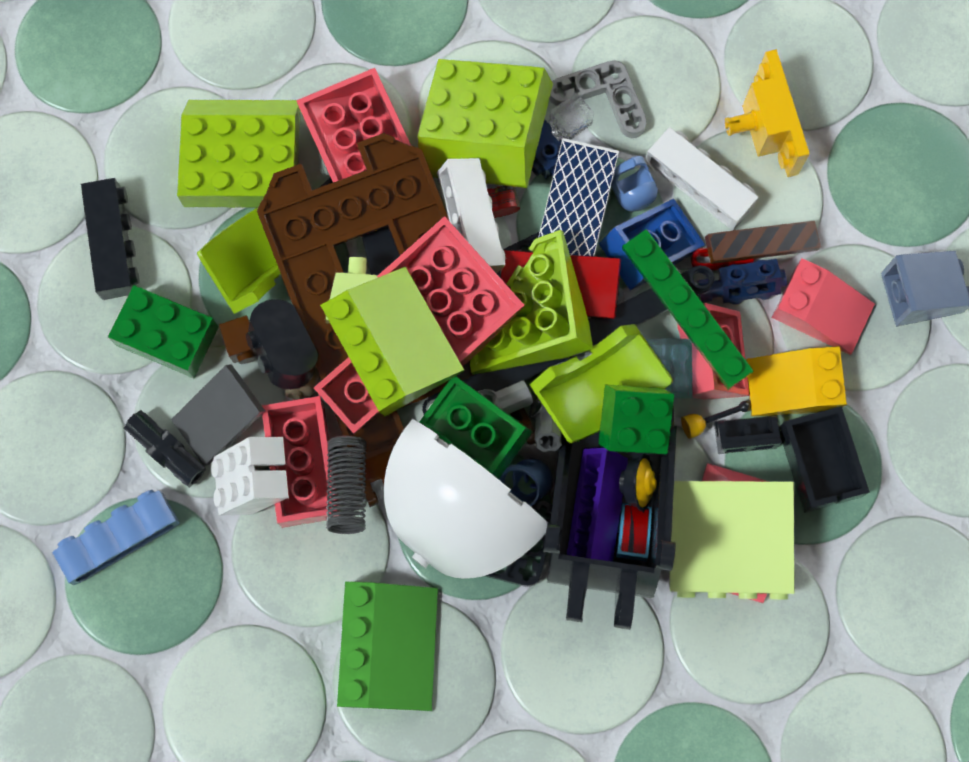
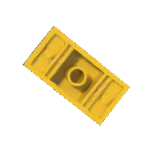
M777 49L765 52L762 62L759 64L757 74L754 76V82L751 83L742 105L744 114L730 118L727 117L724 122L725 129L729 128L726 131L728 136L750 131L758 157L779 152V165L781 169H785L787 177H791L800 173L810 153Z

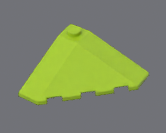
M562 230L536 238L529 247V250L533 252L524 268L519 265L517 266L506 284L511 287L512 292L525 306L470 360L472 374L566 358L593 349L589 320Z

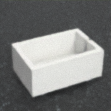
M248 437L214 456L211 471L216 480L214 504L218 507V516L252 515L289 498L286 470L255 471L254 467L285 465L283 437Z

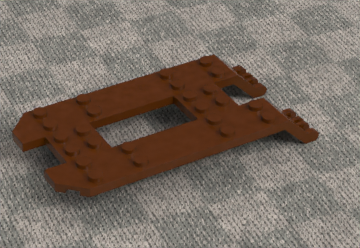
M385 133L357 143L366 171L312 190L302 163L273 174L268 190L257 209L291 302L318 352L316 367L321 380L349 357L331 324L326 323V315L320 306L330 299L335 274L344 273L334 246L389 227L400 256L444 216L449 220L422 150L400 142ZM470 361L463 366L465 371L456 377L463 381L475 375L471 373ZM448 381L401 408L427 399L442 391ZM522 408L510 413L509 415L533 431L526 441L527 444L537 443L533 425L525 409ZM396 410L387 416L379 413L355 435L334 412L343 436H357L367 442V454L365 455L367 458L365 460L366 475L364 476L366 478L364 481L366 483V486H364L366 491L364 493L366 494L365 497L369 507L378 505L379 500L372 489L371 483L382 479L384 484L390 455L401 433L404 431L398 412ZM347 445V447H355V446H357V445Z

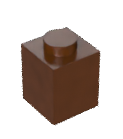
M247 315L219 324L228 355L233 363L247 364L256 359L255 356H258L255 349H250L246 340V333L248 332L250 322Z

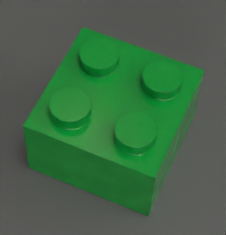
M605 384L598 444L608 451L667 454L674 394L663 388Z

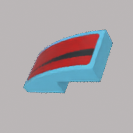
M626 503L621 504L617 558L647 562L652 507H648V510H645L643 513L634 506Z

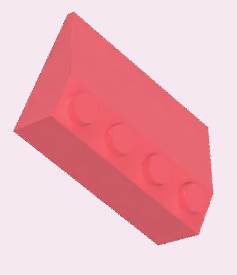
M375 68L296 100L333 183L366 171L357 147L358 142L385 133L400 142L411 145Z
M445 216L377 276L381 277L403 267L407 268L462 367L478 354L525 306Z

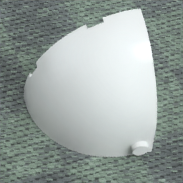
M412 419L401 433L390 455L384 480L385 508L394 532L414 552L412 558L425 569L428 565H431L447 576L462 579L482 577L494 573L512 564L527 553L544 536L548 523L526 502H522L510 493L511 489L454 445H448L439 438L438 434Z

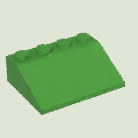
M345 581L337 707L432 711L438 588Z

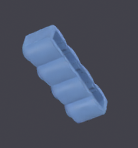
M148 490L137 497L138 502L130 507L123 505L111 512L112 517L102 523L98 520L87 525L84 528L85 532L79 537L69 536L61 540L57 544L58 548L52 553L68 583L77 585L100 570L116 563L126 555L140 549L153 539L178 526L180 522L164 494L159 490L156 492Z

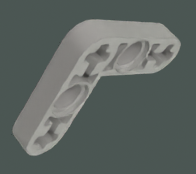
M616 60L607 61L552 81L553 86L549 100L555 106H566L606 93L623 135L628 138H637L644 132L646 117L628 72L621 62ZM610 70H613L615 74L619 73L617 79L608 76ZM587 77L591 78L595 82V86L591 89H584L580 86V80ZM600 78H604L602 85L600 84ZM572 82H574L575 91L577 93H574V88L571 89ZM561 87L563 91H566L565 97H561L559 93L556 94L557 88ZM625 93L629 95L631 102L627 105H620L615 97L618 94ZM631 110L633 121L639 122L637 129H634L632 125L627 126L629 122L628 112Z

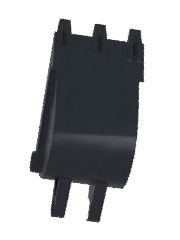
M674 406L668 453H646V456H650L649 460L653 462L652 469L657 480V488L651 498L652 503L648 505V507H652L647 562L616 557L618 532L613 562L567 555L583 449L604 447L598 444L600 431L574 443H569L562 434V445L559 447L556 465L557 471L550 523H547L543 552L550 553L547 583L569 586L567 621L583 622L582 616L587 589L615 593L614 628L630 630L633 620L635 596L653 598L661 570L671 571L673 568L676 543L671 541L677 433V426H674ZM615 451L628 458V462L644 454ZM623 494L622 503L628 504Z

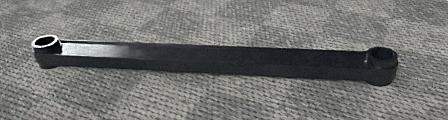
M695 266L681 273L697 296L710 290L714 283V274L706 266ZM698 273L705 275L708 284L704 286L696 284L693 275ZM652 288L618 304L615 319L589 318L592 345L595 346L620 326L631 324L638 326L668 310ZM579 354L556 360L478 373L463 380V382L477 392L484 389L497 392L520 381H526L539 375L550 366L561 364ZM440 392L424 401L422 406L423 415H425L428 407L435 401Z

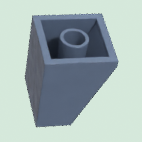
M956 251L896 255L881 272L896 327L961 314L969 308V286L965 284L963 277L964 265L961 259H958Z

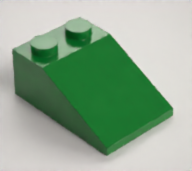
M456 376L448 381L419 421V423L438 434L439 438L448 445L452 444L497 479L501 477L533 433V431Z

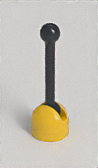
M742 401L739 406L706 418L698 414L681 417V424L684 433L689 439L697 437L704 432L707 423L740 411L748 412L751 407L750 403Z

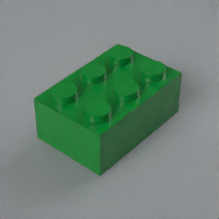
M133 285L108 338L122 349L195 378L219 326L212 317Z

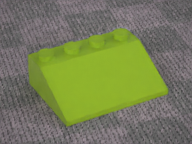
M406 267L348 289L320 305L378 411L384 416L389 415L465 371Z

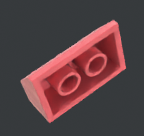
M703 303L745 359L740 311ZM678 324L681 344L680 356L684 373L683 385L686 397L706 400L750 396L748 377L727 390Z

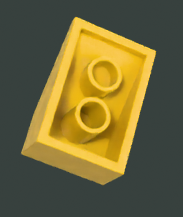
M840 347L809 348L746 359L753 369V373L748 376L751 417L818 413L840 406L843 408L847 405Z

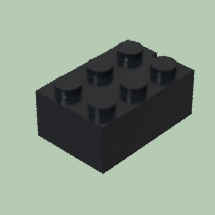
M842 406L787 420L779 426L780 438L804 513L829 507L834 503L840 504L862 498L870 493Z

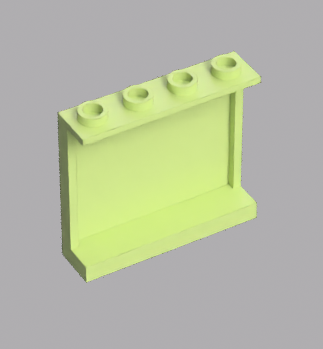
M674 481L671 541L676 543L673 568L670 571V591L677 592V597L694 598L696 597L695 592H708V598H726V593H739L740 599H757V593H770V599L786 600L788 599V594H795L794 482Z

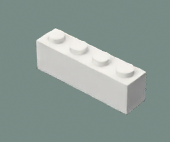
M669 127L647 152L645 162L732 231L751 211L759 198L751 186L746 183H740L733 177L732 172L728 168L717 165L711 160L710 155L705 150L697 149L689 143L688 138L680 131L675 132Z
M447 159L438 170L437 175L449 221L497 274L505 266L506 257L504 250L501 248L498 236L499 227L494 220L492 199L488 195L485 183L486 174L481 167L480 159Z

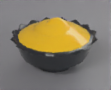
M646 453L630 460L626 469L622 470L619 479L620 492L625 495L627 503L638 508L643 513L645 510H648V505L652 503L651 498L657 488V480L652 469L653 462L649 460L650 456H646Z

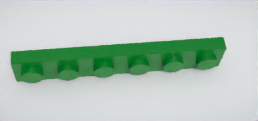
M647 229L622 246V250L727 390L753 373V369Z

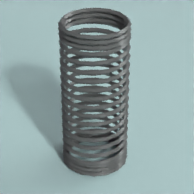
M357 436L333 437L328 441L327 445L328 485L326 487L328 490L326 492L328 495L326 503L328 506L326 509L328 511L326 512V529L336 534H356L366 529V521L364 520L366 517L364 514L366 512L364 509L366 506L364 503L366 501L364 498L366 496L364 493L366 491L364 487L366 486L364 482L366 478L364 476L366 475L365 460L367 458L365 455L367 454V442ZM341 445H357L355 447H340Z

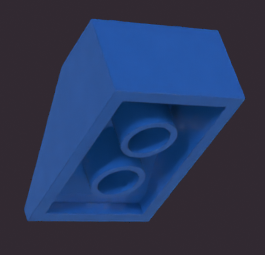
M674 198L615 226L598 243L608 258L621 259L620 276L630 291L646 283V280L622 250V246L644 230H648L673 265L687 258L697 249L705 246V243Z

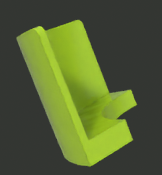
M258 207L222 230L197 252V256L234 314L259 302L276 285L274 280L281 274L258 216Z
M635 324L620 326L601 342L593 346V349L590 350L592 354L579 361L576 356L561 364L550 366L529 384L569 443L580 441L600 431L605 384L666 389L673 383V378Z

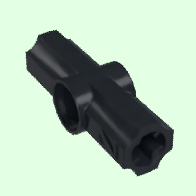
M142 410L134 413L127 420L123 429L146 448V453L163 468L167 467L184 485L190 488L203 476L206 468L184 449L185 446L166 429L160 428Z

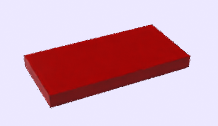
M504 250L506 259L505 266L501 269V279L505 284H507L518 265L523 268L525 267L533 252ZM570 255L587 317L615 319L621 259Z

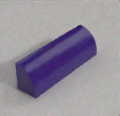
M606 448L583 449L567 555L613 562L623 497L619 488V479L622 470L626 469L628 458L615 451H608Z

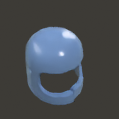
M642 156L631 157L615 167L611 188L621 207L630 212L639 211L655 201L658 188ZM641 165L637 172L618 181L621 174L634 169L635 166Z
M534 458L524 459L516 465L509 466L499 478L505 484L506 475L508 472L513 471V488L510 490V493L522 502H526L530 507L549 493L553 481L549 467L541 460ZM522 476H524L526 483L529 481L530 476L536 484L532 483L529 487L537 490L528 495L521 492L518 483Z

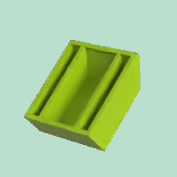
M438 59L417 136L418 148L424 154L432 177L438 178L437 172L447 159L479 158L481 167L486 174V184L527 188L553 82L545 68Z
M188 100L181 114L177 196L183 207H259L261 200H263L268 190L273 174L298 165L300 109L296 100Z

